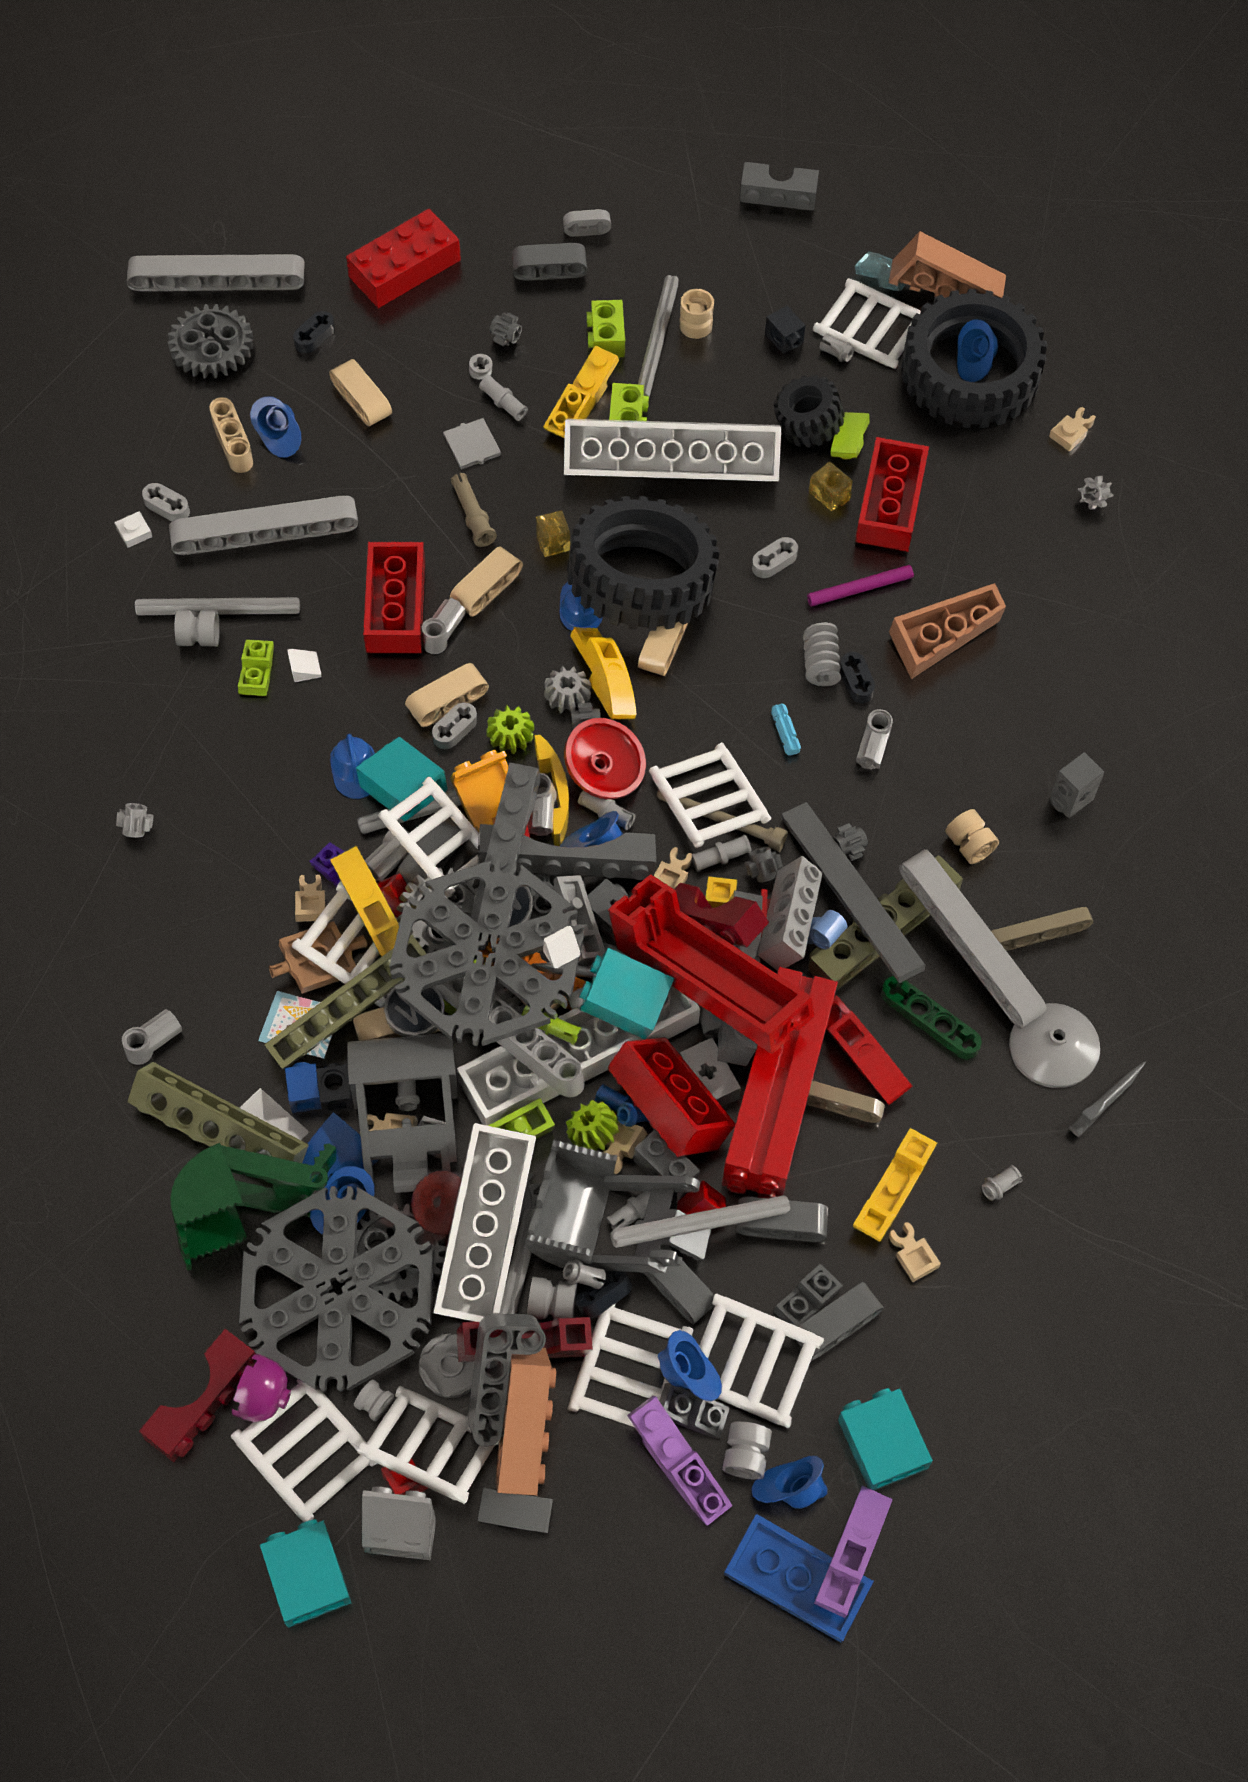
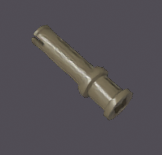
M460 473L462 479L460 482L456 474L451 478V484L466 513L465 523L467 528L472 530L474 535L473 541L476 546H488L497 537L495 529L491 528L488 523L489 516L487 512L480 508L467 475Z

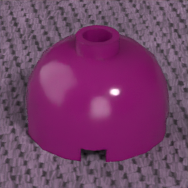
M255 1354L252 1359L257 1360L254 1367L246 1366L238 1384L234 1401L239 1403L238 1410L232 1409V1415L246 1421L261 1422L273 1417L279 1408H286L291 1396V1390L286 1389L288 1379L281 1365L266 1356Z

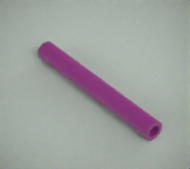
M906 565L808 593V603L813 607L911 579L914 577L911 565Z

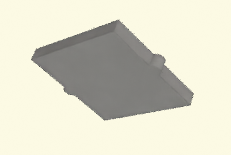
M483 418L467 424L461 423V426L443 432V436L460 469L478 463L482 465L484 461L501 456V451Z

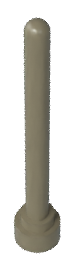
M659 790L657 792V797L660 800L666 802L665 798ZM686 797L679 799L684 809L702 804ZM720 810L703 815L719 823L735 818V816ZM753 823L737 829L764 840L768 847L777 852L782 850L788 835V831L776 827L774 829L770 827L768 830Z

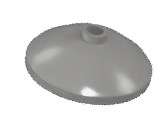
M1047 1003L1046 1013L1023 1028H1018L1016 1025L1013 1026L1009 1040L1010 1053L1017 1068L1031 1081L1049 1088L1071 1087L1085 1080L1094 1070L1100 1055L1099 1037L1092 1023L1079 1011L1066 1005ZM1059 1034L1063 1037V1040H1057L1053 1035Z

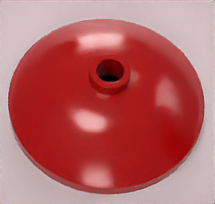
M607 718L589 719L576 726L566 740L564 747L566 768L573 781L588 794L601 799H619L632 793L641 783L646 770L645 753L638 738L623 724ZM595 763H598L601 766V769L596 767Z

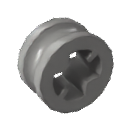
M476 354L471 357L469 361L470 375L478 380L491 375V358L485 354ZM483 364V367H485V369H479V366L477 365Z

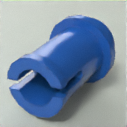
M606 1084L601 1085L595 1096L596 1102H604L610 1109L616 1112L622 1104L626 1102L633 1103L629 1095L625 1096Z
M632 1102L622 1104L617 1110L618 1121L626 1127H632L639 1122H650Z

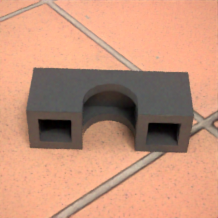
M745 162L740 202L814 211L819 170L794 168L793 176L789 180L777 181L769 175L768 164Z

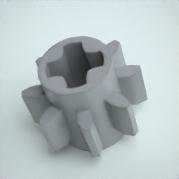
M1096 476L1094 480L1091 477L1085 478L1086 485L1083 488H1078L1082 496L1080 503H1089L1088 507L1090 510L1095 509L1097 504L1101 508L1106 507L1107 503L1105 500L1113 497L1109 488L1112 483L1102 482L1103 476Z
M128 803L125 805V810L120 809V812H117L116 826L123 827L122 834L125 836L143 837L144 831L149 832L150 828H152L153 814H147V807L145 805Z

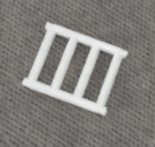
M848 278L845 283L846 288L821 323L816 322L813 326V331L822 336L828 334L843 343L849 342L854 347V351L887 367L896 369L899 363L898 358L904 351L908 327L889 355L875 348L900 313L913 318L916 313L920 314L921 311ZM855 292L867 297L868 299L843 334L830 328ZM877 303L891 308L866 344L853 339V336Z
M723 743L718 744L715 750L661 769L658 766H653L649 769L652 779L696 848L701 847L704 841L758 821L765 824L771 820L765 806ZM718 760H722L727 768L723 772L674 789L671 788L666 780L669 777ZM734 780L740 789L737 792L686 810L679 801L680 798ZM746 800L753 809L752 812L701 830H697L692 822V819Z
M427 777L422 783L423 786L390 811L387 809L381 811L378 816L432 880L444 876L435 865L468 839L478 849L479 833L431 777ZM432 795L442 808L410 833H407L397 820L428 796ZM450 817L461 831L427 856L416 842ZM478 854L459 870L477 865ZM458 885L449 887L445 891V895L451 897L456 891L454 888Z
M340 881L336 888L338 891L303 938L301 940L297 938L292 943V947L346 984L372 965L380 953L373 942L351 973L336 964L337 960L364 926L359 914H357L326 956L311 947L347 899L351 901L344 885ZM385 996L374 1004L382 1008L385 1005Z
M715 1294L712 1305H715L699 1345L707 1358L726 1312L728 1311L744 1318L720 1378L722 1392L718 1399L775 1424L789 1428L792 1422V1417L789 1416L814 1351L816 1348H820L824 1338L728 1297ZM759 1324L774 1332L749 1395L745 1397L731 1391L730 1388L755 1325ZM788 1336L804 1344L778 1410L759 1402L784 1339Z
M614 1304L598 1316L592 1333L593 1350L583 1359L567 1409L574 1412L582 1409L634 1427L627 1416L631 1412L584 1397L590 1379L646 1398L656 1396L658 1400H660L665 1383L669 1382L664 1379L662 1388H658L595 1367L600 1349L660 1369L658 1354L605 1337L610 1320L665 1338H669L673 1332L681 1329L615 1308ZM682 1327V1331L692 1336L694 1330L691 1327Z
M297 1379L298 1384L291 1389V1396L285 1409L279 1408L273 1417L266 1421L253 1422L243 1431L238 1429L232 1433L231 1438L304 1523L313 1520V1513L368 1465L373 1467L377 1463L363 1455H359L305 1504L292 1490L296 1485L347 1441L356 1451L362 1442H367L318 1386L317 1390ZM307 1394L318 1408L262 1455L251 1441ZM327 1417L339 1432L283 1479L273 1468L272 1464Z
M399 1386L395 1394L396 1400L368 1442H362L358 1446L357 1453L446 1497L465 1504L468 1501V1489L496 1444L489 1447H478L456 1485L439 1478L440 1472L465 1432L471 1433L468 1417L410 1389ZM411 1404L425 1411L398 1455L395 1457L380 1450V1446L407 1405ZM438 1417L453 1424L454 1427L427 1470L424 1471L408 1462Z

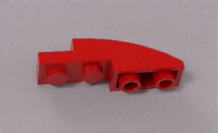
M836 995L826 1030L878 1094L890 1105L912 1088V1085L863 1023Z

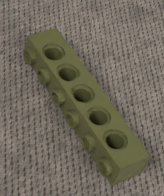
M941 856L935 857L960 890L963 878ZM904 879L899 881L892 893L889 895L885 893L878 898V901L904 936L930 916V913ZM899 903H908L911 907L905 908ZM853 920V924L843 932L829 949L816 947L811 952L808 971L813 976L838 981L837 991L877 959L879 955L869 941L861 942L856 939V937L862 936L866 938V936ZM835 954H844L847 959H838L835 957Z
M410 935L407 954L413 958L426 955V952L414 936ZM393 949L264 1044L282 1069L285 1070V1068L290 1067L389 993L395 985L405 981L402 977L392 979L389 966Z
M154 1062L141 1068L136 1073L127 1102L137 1107L140 1112L150 1114L163 1121L166 1126L176 1128L189 1135L192 1140L202 1142L210 1147L220 1143L223 1146L269 1156L268 1151L272 1157L303 1163L309 1146L307 1143Z

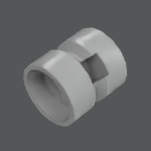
M177 610L175 614V641L177 646H193L198 641L200 646L217 647L219 642L218 612L201 610L196 615L194 611Z
M533 1277L527 1314L532 1315L538 1320L546 1319L549 1314L552 1315L553 1320L573 1318L577 1284L572 1285L568 1281L560 1280L556 1286H553L551 1280H547V1278Z
M740 1421L731 1423L727 1443L732 1448L726 1450L722 1470L740 1478L763 1479L767 1460L762 1453L769 1450L772 1431L764 1426Z

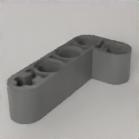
M493 1313L483 1317L480 1321L468 1411L469 1428L475 1442L480 1446H493L501 1439L512 1354H536L545 1345V1334L537 1319L532 1315ZM497 1329L503 1330L499 1336L489 1337L492 1331ZM529 1330L535 1331L531 1337L521 1338L525 1332ZM499 1361L495 1367L485 1368L489 1362ZM487 1392H495L493 1397L482 1399ZM484 1415L487 1416L489 1423H486Z

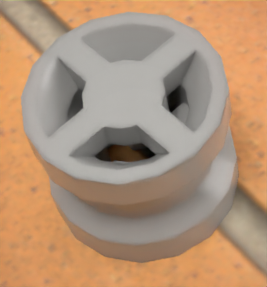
M371 1380L357 1396L354 1407L358 1410L367 1411L373 1421H378L391 1405L394 1394L390 1391H383L379 1388V1383Z

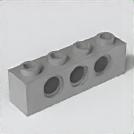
M803 856L777 871L766 917L769 923L763 930L758 956L777 971L779 967L786 968L803 959L805 955L822 872Z

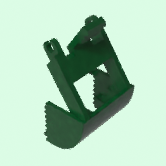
M220 1143L203 1150L193 1157L175 1179L170 1198L178 1245L187 1271L192 1270L191 1260L196 1261L198 1257L204 1258L206 1254L211 1255L213 1251L219 1252L221 1248L226 1250L228 1246L234 1247L236 1243L242 1244L247 1239L235 1205L279 1214L311 1196L314 1191L323 1189L328 1182L327 1173L336 1162V1147L330 1143L324 1144V1150L319 1151V1157H314V1165L227 1147ZM231 1172L265 1179L266 1182L272 1183L273 1188L234 1180ZM310 1212L303 1215V1217L310 1218Z

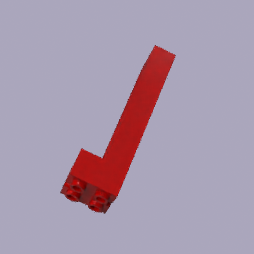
M650 874L642 882L635 885L631 897L623 896L608 909L618 950L640 963L673 977L672 987L769 1053L773 1054L788 1041V1034L792 1030L799 1031L815 1017L812 997L680 911L676 890Z
M779 967L777 974L812 997L815 1017L799 1031L792 1030L788 1034L789 1040L773 1054L757 1045L727 1154L722 1186H726L732 1192L745 1193L746 1189L758 1192L757 1196L759 1198L768 1199L783 1196L838 984V981L814 976V979L802 976V972Z

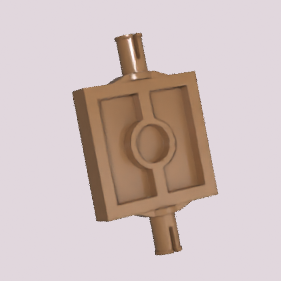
M334 921L328 923L311 946L324 956L329 953L342 935ZM308 930L279 939V947L285 961L269 966L272 978L290 973L295 978L301 993L340 981L292 947V943L297 938L301 940ZM364 935L354 938L336 962V964L349 973L356 966L352 958V951L367 947Z

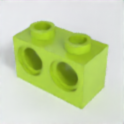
M622 300L591 301V311L586 312L587 327H592V332H588V348L598 346L617 355L618 358L625 357Z
M613 383L609 420L647 421V417H642L643 412H648L649 396H644V385Z

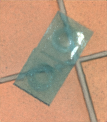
M868 251L855 264L856 274L877 278L879 287L901 291L906 285L900 282L898 286L889 283L893 259L884 255Z

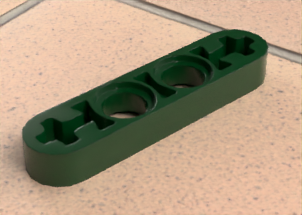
M894 976L885 980L881 996L886 1004L958 1057L971 1059L978 1054L982 1040L975 1030L907 980L899 983ZM899 987L901 989L900 994L896 993L894 996L890 994L891 989ZM908 995H911V997H909L907 1001V1004L904 1005V998L907 999ZM916 1002L922 1003L927 1007V1012L923 1015H917L912 1011L911 1005ZM939 1020H945L951 1025V1030L946 1033L940 1032L936 1029L935 1023ZM956 1030H959L960 1032L958 1037L956 1036L954 1041L951 1040ZM971 1040L973 1042L972 1046H968L966 1049L962 1047L963 1041Z

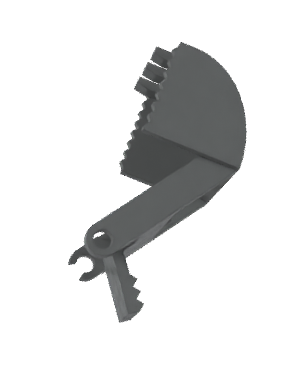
M443 1033L348 1042L349 1087L354 1108L358 1109L364 1170L371 1176L373 1183L372 1160L393 1158L394 1193L429 1190L427 1155L441 1154L443 1179H451L450 1162H457L452 1099L458 1098L453 1041ZM434 1078L442 1079L446 1123L412 1127L411 1120L404 1118L402 1120V1128L369 1131L364 1085Z
M553 1140L526 1241L527 1248L533 1254L561 1268H564L568 1261L578 1259L584 1265L604 1269L605 1271L666 1273L667 1266L681 1265L683 1257H676L675 1251L660 1250L661 1245H670L679 1250L680 1253L693 1257L695 1260H704L711 1229L638 1243L635 1256L593 1255L609 1191H651L644 1220L636 1221L635 1225L687 1215L677 1209H670L673 1193L698 1192L700 1181L689 1176L614 1175L617 1155H610Z

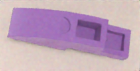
M656 1396L650 1397L627 1415L643 1438L642 1442L649 1453L706 1526L733 1506L698 1453L691 1449Z
M861 1487L814 1602L815 1605L846 1618L893 1499L867 1487Z

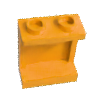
M496 750L489 751L480 756L481 761L472 765L470 761L464 762L454 768L455 772L450 777L466 815L478 833L480 824L493 825L492 818L497 815L509 767L505 759L507 757L505 751L497 753Z

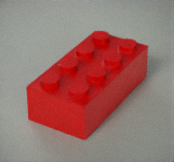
M427 209L347 255L348 275L375 306L380 308L461 260L460 242L458 237L430 209Z
M876 437L855 542L909 551L929 446Z
M368 542L363 633L366 653H422L425 579L423 542Z
M666 1037L625 1041L607 1067L615 1077L616 1082L624 1088L634 1105L642 1111L650 1121V1125L661 1135L668 1148L677 1157L718 1150L736 1125Z

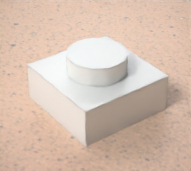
M140 511L115 522L116 528L127 548L152 538L151 530Z

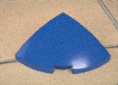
M333 1112L308 1142L309 1146L303 1160L304 1164L314 1165V1157H319V1151L324 1150V1144L330 1143L335 1146L336 1162L327 1173L328 1179L331 1177L330 1174H334L345 1166H356L364 1169L361 1136ZM372 1160V1165H374L378 1160Z

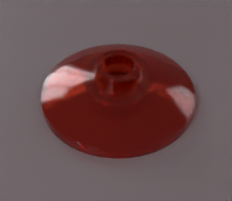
M449 1171L432 1172L423 1177L414 1189L411 1201L414 1218L424 1230L430 1233H450L461 1177ZM439 1196L441 1204L436 1208L433 1202L434 1198Z

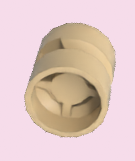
M692 289L685 292L681 297L679 327L681 332L687 337L703 338L712 330L714 299L708 291Z
M975 809L965 811L949 823L945 830L956 846L961 845L960 852L969 864H975L985 859L999 845V840L990 828H984L985 822Z

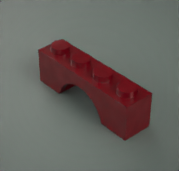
M679 883L675 888L680 911L732 945L735 944L747 948L769 923L756 901L736 896L729 902L712 908L699 887Z
M590 1317L558 1318L553 1321L539 1323L546 1338L543 1348H546L549 1358L585 1357L593 1350ZM463 1322L456 1330L458 1362H474L480 1322ZM494 1330L489 1337H497L503 1330ZM529 1330L521 1338H529L535 1331Z
M224 1329L204 1353L210 1367V1379L204 1393L196 1401L183 1407L174 1408L160 1405L139 1430L142 1437L172 1462L178 1457L185 1456L193 1446L194 1442L192 1440L200 1430L205 1431L212 1424L215 1418L214 1413L221 1405H227L236 1393L235 1388L239 1384L246 1366L254 1367L257 1360L252 1359L253 1355L256 1354L255 1351Z

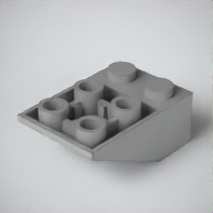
M373 1487L372 1491L363 1490L362 1547L364 1552L431 1560L436 1517L431 1498H425L426 1494L418 1491H406L405 1495L392 1494V1490L385 1487Z

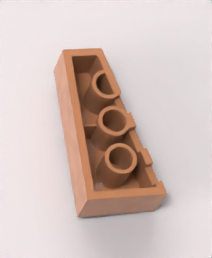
M919 231L893 259L889 283L897 286L899 282L910 285V290L920 292L921 289L935 292L934 297L943 295L944 298L950 296V291L958 290L959 294H965L968 289H976V293L985 294L986 290L994 292L993 296L1002 298L1006 275Z
M994 583L895 617L889 633L910 678L913 679L998 623L1006 605Z
M542 1348L536 1354H512L511 1370L506 1398L507 1405L505 1406L502 1431L504 1434L498 1444L495 1479L498 1493L537 1496L538 1484H544L545 1464H541L542 1452L547 1453L549 1445V1433L544 1432L545 1420H551L553 1408L552 1400H548L549 1388H555L556 1368H551L546 1348Z

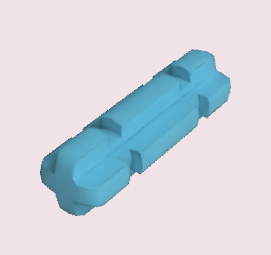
M783 703L774 705L771 714L774 721H776L775 725L780 739L784 743L785 753L788 756L798 754L801 745L798 738L795 737L797 734L790 716L787 715V707Z

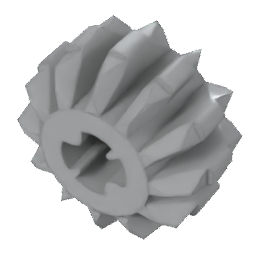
M562 665L560 673L552 670L550 678H546L544 682V697L546 700H549L551 709L559 707L561 714L565 709H569L570 712L575 711V707L578 708V703L588 702L591 698V682L586 679L584 671L576 673L575 666L570 671H566Z

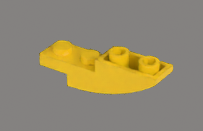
M595 346L573 384L567 385L543 428L565 439V419H586L607 389V380L619 362L618 356Z
M574 627L570 637L592 671L589 678L591 687L611 719H635V699L629 673L614 639L603 638L597 628Z
M356 846L330 859L382 957L394 948L399 925Z

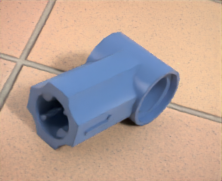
M833 910L826 911L822 917H813L807 944H815L821 949H829L847 929L846 920Z

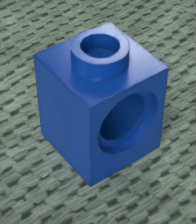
M301 1062L294 1064L292 1067L285 1068L288 1100L292 1113L322 1109L316 1064Z

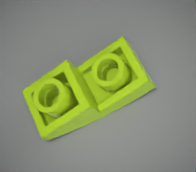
M844 412L843 426L839 427L840 431L834 436L831 456L841 457L842 459L857 458L864 445L863 434L870 423L869 413Z
M245 641L241 658L242 670L238 683L239 694L267 696L274 650L273 641Z

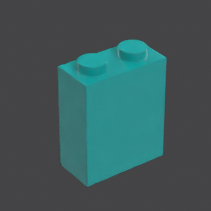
M401 737L386 744L381 750L356 767L360 787L389 810L423 786L422 783L427 777H431L444 792L448 790L445 771ZM432 795L428 796L400 818L404 822L435 799Z
M607 948L602 957L597 955L592 963L590 972L594 973L591 982L586 981L582 987L579 998L583 999L579 1010L642 1039H647L655 1028L674 978Z
M886 1388L873 1394V1399L861 1403L860 1400L850 1402L843 1407L844 1411L840 1413L838 1422L867 1488L873 1491L929 1469L933 1461L901 1389L891 1392L890 1388Z
M316 1519L306 1521L298 1526L297 1531L285 1534V1532L272 1534L266 1538L267 1542L260 1544L281 1614L288 1628L352 1603L324 1520L317 1522Z

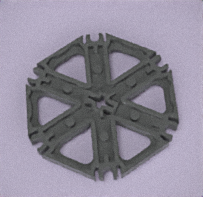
M492 860L426 881V887L420 885L419 892L424 896V899L417 901L410 896L408 901L412 908L408 907L406 903L404 904L389 966L392 979L399 977L405 979L403 983L395 985L401 1000L452 1041L456 1029L458 1043L462 1042L464 1034L472 1033L474 1035L472 1041L475 1046L479 1044L480 1034L483 1033L482 1046L550 1024V1018L555 1020L557 1012L551 1006L559 1003L562 1007L566 1008L567 1000L565 997L571 1001L580 959L579 956L564 964L562 976L554 981L547 979L522 959V957L543 951L544 938L567 926H571L568 923L571 920L577 919L578 915L571 903L522 865L517 876L516 863H512L510 871L504 873L500 871L501 861L499 860L495 862L493 872H490L493 865ZM473 879H481L485 882L486 886L477 922L445 897V891L449 887ZM523 886L529 887L550 903L552 908L547 915L509 927L518 888ZM419 920H422L453 945L417 958L410 957L407 954L412 926ZM582 924L571 927L581 954L584 932ZM490 939L492 951L495 953L488 955L484 965L483 954L480 950H485ZM465 977L458 1009L453 1015L447 1016L442 1014L421 995L422 990ZM497 981L530 1007L527 1014L499 1024L492 1023L489 1020Z
M331 1186L329 1190L330 1200H327L328 1189L325 1187L261 1223L263 1227L269 1228L272 1231L269 1234L262 1228L256 1229V1232L263 1237V1242L259 1246H255L250 1242L247 1243V1247L256 1256L247 1254L244 1251L239 1325L243 1326L241 1330L245 1335L251 1331H257L256 1339L248 1343L252 1349L259 1348L255 1350L256 1354L266 1356L278 1362L285 1372L317 1390L319 1377H321L319 1387L323 1392H327L329 1380L337 1379V1390L343 1392L345 1389L344 1378L347 1377V1390L350 1391L414 1354L413 1350L407 1349L404 1346L407 1342L413 1348L420 1347V1344L413 1340L412 1335L417 1330H421L426 1334L429 1332L425 1324L419 1322V1320L427 1321L432 1325L434 1250L432 1249L428 1252L432 1248L429 1241L422 1245L416 1244V1239L425 1233L422 1227H417L420 1226L417 1221L358 1187L357 1196L354 1200L355 1192L351 1186H347V1195L342 1199L337 1198V1188ZM315 1209L322 1211L324 1214L322 1259L284 1236V1228L287 1224ZM369 1209L395 1225L396 1231L391 1238L356 1257L358 1213L361 1210ZM411 1265L419 1269L418 1302L412 1308H404L372 1289V1287ZM262 1266H269L303 1287L266 1309H259L255 1306L256 1272ZM335 1280L340 1284L345 1282L341 1295H337L335 1292L329 1293L333 1288L332 1282ZM353 1317L387 1336L391 1341L390 1348L385 1353L362 1366L351 1364ZM319 1318L317 1357L314 1364L308 1367L302 1366L278 1351L277 1342Z

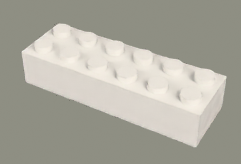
M476 1123L473 1124L433 1313L473 1322H480L488 1314L500 1313L536 1136Z

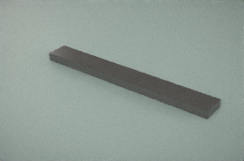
M805 802L782 813V821L813 864L822 872L825 881L896 980L901 983L924 971L925 964L808 803Z

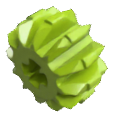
M506 705L504 712L496 709L494 717H489L488 728L486 729L487 737L490 739L493 748L499 746L501 752L511 749V752L515 754L516 748L525 751L527 743H532L534 723L530 721L528 712L521 713L519 706L513 711Z
M591 1100L588 1106L581 1104L580 1110L571 1111L572 1119L566 1121L568 1128L566 1133L574 1145L594 1151L597 1148L605 1151V1144L608 1142L614 1143L613 1135L619 1133L617 1125L619 1121L614 1111L607 1104Z

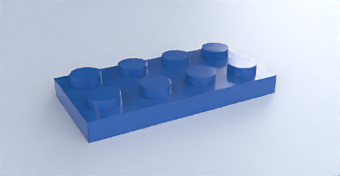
M758 1514L752 1520L724 1572L725 1576L840 1643L843 1642L874 1582L863 1575L846 1618L815 1605L814 1602L833 1557Z

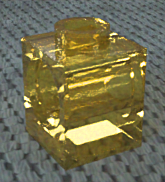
M828 462L811 476L809 493L830 511H833L839 505H845L851 498L853 480L834 464Z
M562 510L537 516L536 536L544 557L570 551V530Z

